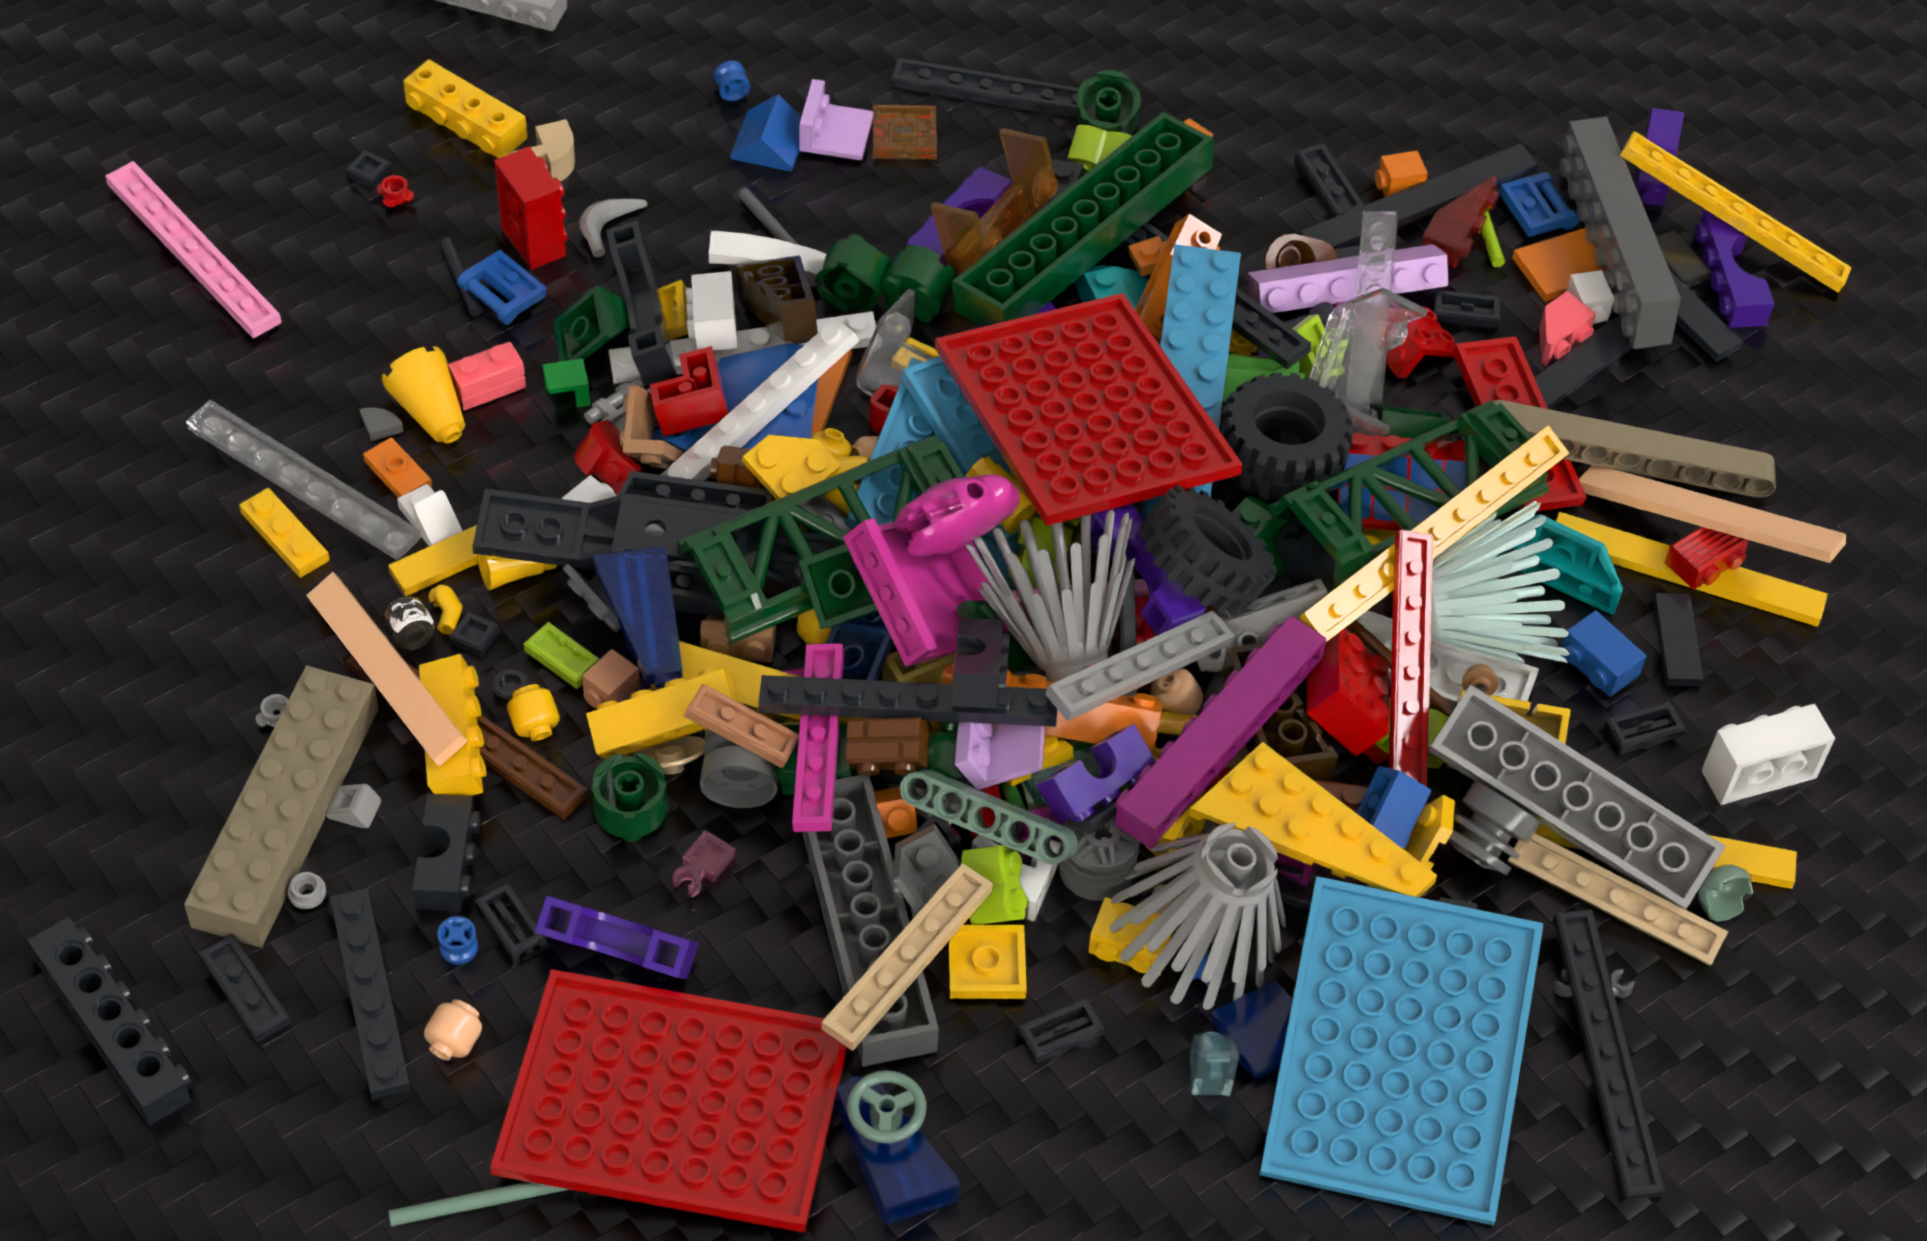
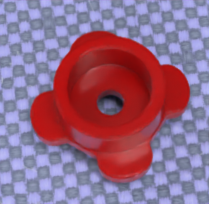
M388 176L377 186V193L383 196V204L386 207H394L395 205L402 204L404 201L410 202L414 198V193L408 189V181L402 176Z

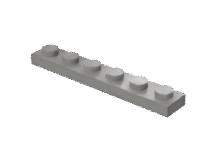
M1212 610L1049 685L1045 695L1064 718L1069 721L1231 645L1235 635Z

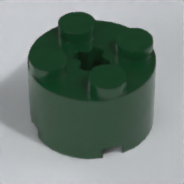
M1102 70L1097 72L1095 76L1082 82L1077 93L1076 118L1078 125H1090L1108 132H1122L1130 135L1135 131L1139 122L1140 93L1126 74L1115 70Z
M855 234L849 235L847 239L838 240L829 247L815 277V283L817 282L819 285L817 291L820 297L835 309L847 312L848 308L858 309L856 314L869 312L875 307L883 290L881 285L882 278L891 260L878 249L866 243L863 237Z
M908 245L905 250H897L882 278L881 285L883 290L881 293L886 299L884 302L885 307L893 313H901L903 310L914 314L922 322L930 323L939 313L953 287L952 281L956 278L953 268L949 263L945 267L939 262L940 255L922 246Z
M622 753L612 755L599 764L593 775L592 797L595 818L605 831L614 836L621 837L626 842H635L642 836L653 832L661 825L668 811L664 771L656 760L642 753H634L635 756L623 757Z

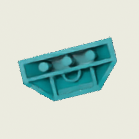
M1099 265L1091 267L1073 284L1083 303L1123 293L1135 310L1148 280L1146 276L1141 277L1139 271Z
M1541 514L1536 515V516H1534L1532 519L1526 521L1525 523L1519 525L1518 527H1520V526H1522V525H1524V524H1526V523H1528V522H1530V521H1532V520H1534V519H1536V518H1538V517H1540V516H1543V515H1541ZM1546 517L1545 523L1535 528L1536 535L1533 539L1497 555L1499 557L1539 541L1551 539L1553 541L1551 548L1531 555H1537L1540 558L1538 565L1520 571L1524 574L1553 568L1558 569L1560 575L1557 579L1541 583L1608 614L1613 615L1616 611L1623 588L1605 544Z

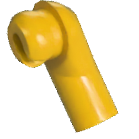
M438 585L430 590L428 598L430 602H434L433 605L435 607H440L443 611L437 629L443 634L451 635L457 626L463 607L452 588L446 585Z

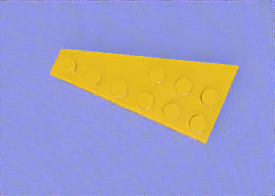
M1263 742L1190 808L1189 817L1199 821L1205 818L1221 826L1227 823H1236L1233 829H1239L1244 832L1248 826L1256 828L1270 840L1276 852L1311 866L1313 862L1331 869V874L1343 879L1349 876L1366 883L1371 888L1420 898L1435 883L1437 875Z

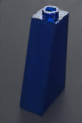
M666 546L594 555L595 574L646 684L655 685L656 688H665L666 682L683 678Z
M852 1077L836 1087V1106L883 1226L958 1202L960 1183L957 1176L919 1130L909 1138L895 1143H879L867 1139L853 1127L847 1113L849 1094L862 1077ZM881 1083L870 1087L880 1095H890ZM860 1098V1115L869 1126L874 1128L870 1121L871 1104ZM883 1108V1109H881V1111H883V1112H891V1111H892V1110L889 1109V1108ZM903 1110L902 1122L898 1129L902 1128L910 1121L909 1117L904 1113Z

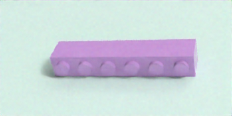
M1434 244L1248 272L1249 297L1270 313L1314 307L1321 302L1334 304L1336 302L1448 286L1447 254Z

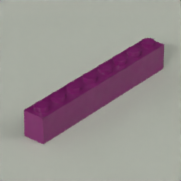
M1290 616L1282 626L1279 624L1275 625L1261 649L1256 647L1251 651L1245 666L1240 672L1237 670L1233 671L1226 680L1224 689L1218 695L1214 693L1208 698L1203 707V712L1197 718L1191 717L1182 729L1181 736L1175 742L1169 741L1160 753L1159 760L1153 766L1147 765L1138 777L1137 784L1131 791L1125 789L1120 794L1115 803V808L1117 809L1115 825L1148 848H1153L1322 660L1327 638L1293 616Z

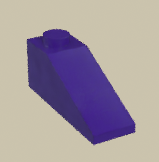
M1652 108L1643 137L1676 157L1684 112ZM1635 165L1632 180L1642 204L1664 206L1669 186Z

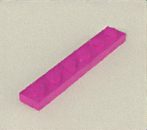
M806 644L804 677L843 678V644ZM801 715L792 820L794 832L832 831L840 716Z

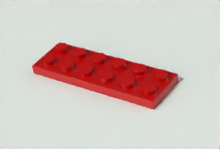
M1517 337L1457 343L1452 353L1475 407L1488 401L1504 400L1548 409ZM1561 459L1547 471L1546 477L1549 492L1518 508L1520 511L1535 501L1541 503L1537 511L1583 505L1587 497L1571 461Z

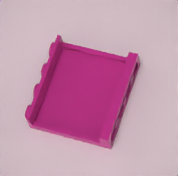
M874 518L864 520L846 534L843 539L905 667L956 654L960 618L956 607L964 601L986 600L978 589L984 590L981 582L989 585L967 547L965 546L950 554H933L927 557L912 556L907 551V547L910 545L909 540L913 539L911 532L903 533V531H898L895 522L877 525ZM971 542L969 545L973 546V548L979 555L974 543ZM1003 623V633H1009V629Z

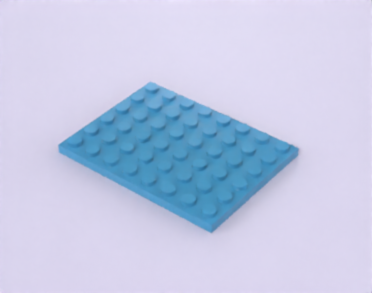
M1316 876L1259 1175L1494 1225L1544 923Z

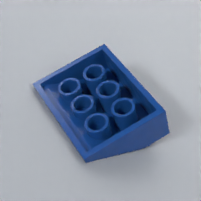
M786 343L720 358L719 371L722 377L728 412L730 413L804 345ZM819 378L740 449H752L768 435L810 439L813 432ZM716 424L710 425L709 431H710Z

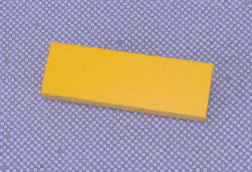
M477 525L388 565L389 573L405 597L478 564L477 554H473L472 549Z

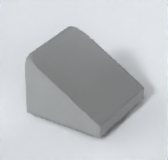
M368 784L339 786L325 816L328 819L352 826L369 828L381 804V798Z

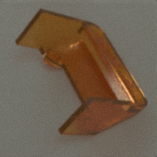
M1004 128L1001 129L999 133L1013 184L980 220L977 212L935 202L930 206L947 265L949 263L953 268L956 277L1039 212L1051 197L1055 195L1058 183L1045 137Z

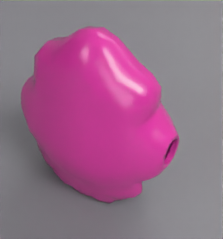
M995 474L953 478L932 485L922 495L907 503L900 510L895 526L898 531H903V533L911 532L913 539L909 540L910 545L907 547L910 555L927 557L933 554H950L985 535L1010 517L1019 503V490L1005 477Z

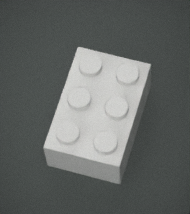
M1815 704L1804 707L1793 706L1783 713L1772 716L1761 715L1750 722L1739 725L1728 724L1719 729L1701 771L1720 805L1817 778L1835 737Z

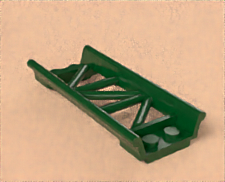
M1488 401L1460 414L1459 418L1320 482L1314 481L1288 493L1281 500L1270 504L1268 511L1275 518L1292 510L1334 558L1336 563L1333 587L1335 589L1395 543V535L1375 545H1372L1363 535L1362 485L1368 489L1403 530L1411 531L1420 524L1419 521H1414L1383 485L1438 508H1441L1461 492L1424 450L1426 447L1460 432L1465 438V488H1467L1479 478V454L1493 468L1532 438V436L1502 403L1495 405L1492 401ZM1410 455L1445 495L1381 468ZM1547 471L1492 514L1497 512L1496 517H1499L1548 493L1549 486L1546 483ZM1348 484V516L1328 495L1329 492Z
M936 435L923 438L678 540L677 546L680 553L691 552L725 615V633L729 643H736L814 609L806 583L770 599H766L762 592L779 522L800 560L814 556L796 521L833 542L844 545L846 543L843 537L848 534L847 532L801 508L799 505L839 489L859 525L864 520L871 519L854 489V482L899 464L903 472L891 522H895L900 510L910 502L913 490L916 496L919 497L934 484L953 478L964 477L944 441L940 442ZM765 520L751 572L731 534Z

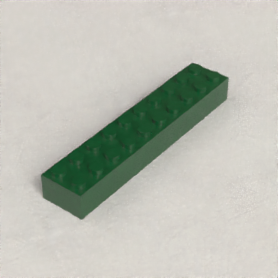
M1162 112L952 281L954 311L982 327L1036 314L1213 167L1214 138Z

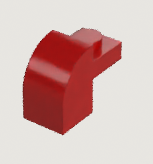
M607 419L592 425L575 451L574 458L578 467L586 476L595 474L618 495L630 471L640 472L642 467L629 455L623 453V448L620 445L621 431Z

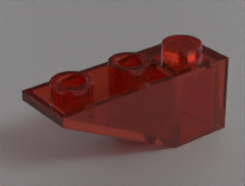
M1492 176L1436 211L1423 235L1422 246L1434 244L1447 254V265L1456 268L1461 257H1468L1474 240H1472L1474 233H1481L1487 216L1484 215L1487 209L1493 210L1500 194V192L1496 191L1498 177Z

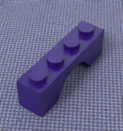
M979 167L970 177L963 181L962 186L952 196L945 200L944 205L927 219L926 224L909 238L906 246L917 245L930 249L941 256L939 259L941 264L947 267L949 263L954 268L959 262L956 232L969 224L977 222L996 223L1013 204L1012 180Z
M1704 210L1700 223L1696 224L1695 238L1698 243H1701L1703 262L1706 267H1709L1711 286L1714 291H1717L1719 297L1720 313L1725 315L1729 328L1767 326L1774 307V301L1766 279L1746 273L1733 259L1734 256L1742 253L1747 235L1709 211Z
M1132 504L1092 514L1091 543L1098 551L1099 538L1104 535L1106 514L1110 510H1113L1115 513L1109 559H1113L1117 535L1123 515L1128 512L1129 520L1133 518L1125 551L1126 560L1131 561L1135 558L1134 569L1143 577L1148 586L1149 600L1141 615L1156 636L1193 620L1204 613L1206 608L1199 603V598L1193 594L1188 596L1182 592L1183 587L1176 581L1172 583L1167 578L1168 573L1163 568H1157L1154 564V555L1146 552L1144 545L1147 542L1141 539L1139 534L1142 531L1140 524L1144 520Z
M546 896L535 933L608 954L682 979H688L699 944L683 937L551 896Z

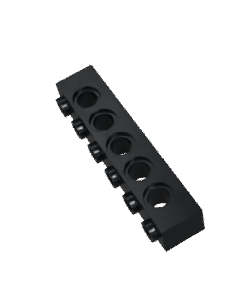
M67 917L27 940L34 960L149 1126L191 1101L187 1086L191 1084V1080L180 1063L173 1066L168 1058L172 1054L166 1042L160 1035L156 1038L152 1036L149 1031L152 1025L145 1012L141 1008L133 1009L129 1003L133 1000L129 990L122 980L114 982L110 976L113 973V969L104 954L95 955L91 949L94 946L93 940L84 926L77 929L71 919ZM73 961H79V962H78L77 964H75V965H68L69 963H71V962H73ZM99 988L95 992L86 993L90 989ZM119 1015L113 1020H106L110 1016ZM131 1043H138L133 1048H125L127 1045ZM150 1071H158L153 1076L144 1077Z

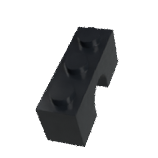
M959 618L957 653L955 655L952 706L997 709L998 694H1006L1010 635L1002 634L1003 620Z
M427 794L423 819L426 845L442 846L447 850L442 855L433 858L417 857L412 888L416 909L461 912L463 897L470 896L471 875L466 874L468 865H474L476 844L471 843L472 834L479 833L480 811H474L472 796Z

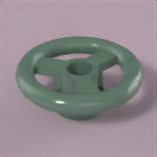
M878 1071L863 1077L852 1088L847 1101V1113L853 1127L862 1136L879 1143H895L909 1138L920 1128L926 1115V1099L919 1085L910 1077L895 1071ZM879 1083H894L902 1086L907 1091L893 1097L891 1095H880L870 1087ZM860 1098L871 1104L870 1121L874 1128L869 1126L860 1115ZM914 1103L915 1109L911 1120L905 1126L898 1129L902 1122L903 1107ZM883 1108H889V1109H891L892 1111H891V1112H883V1111H881V1109H883Z

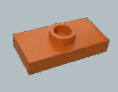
M392 437L363 453L364 462L398 498L425 484L432 487L431 478Z

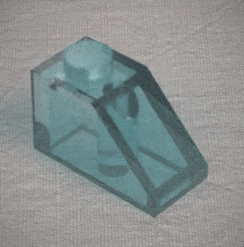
M1215 1032L1194 1035L1190 1052L1192 1094L1230 1096L1239 1059L1238 1049L1233 1036H1222Z

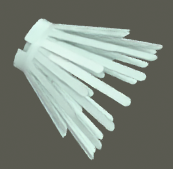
M1535 501L1502 522L1500 519L1494 521L1497 514L1495 512L1433 559L1431 639L1521 666L1525 662L1517 653L1567 663V660L1561 655L1567 656L1569 652L1565 648L1556 647L1558 643L1555 639L1538 637H1567V630L1555 627L1522 625L1550 624L1551 618L1548 615L1510 614L1563 610L1565 604L1560 600L1513 603L1521 598L1542 596L1545 593L1543 586L1511 589L1557 579L1560 575L1559 570L1553 568L1501 580L1497 578L1538 565L1540 558L1537 555H1531L1547 550L1553 545L1551 539H1545L1497 557L1498 554L1535 537V528L1545 523L1546 516H1540L1520 527L1518 526L1534 517L1535 512L1540 507V502L1537 503Z

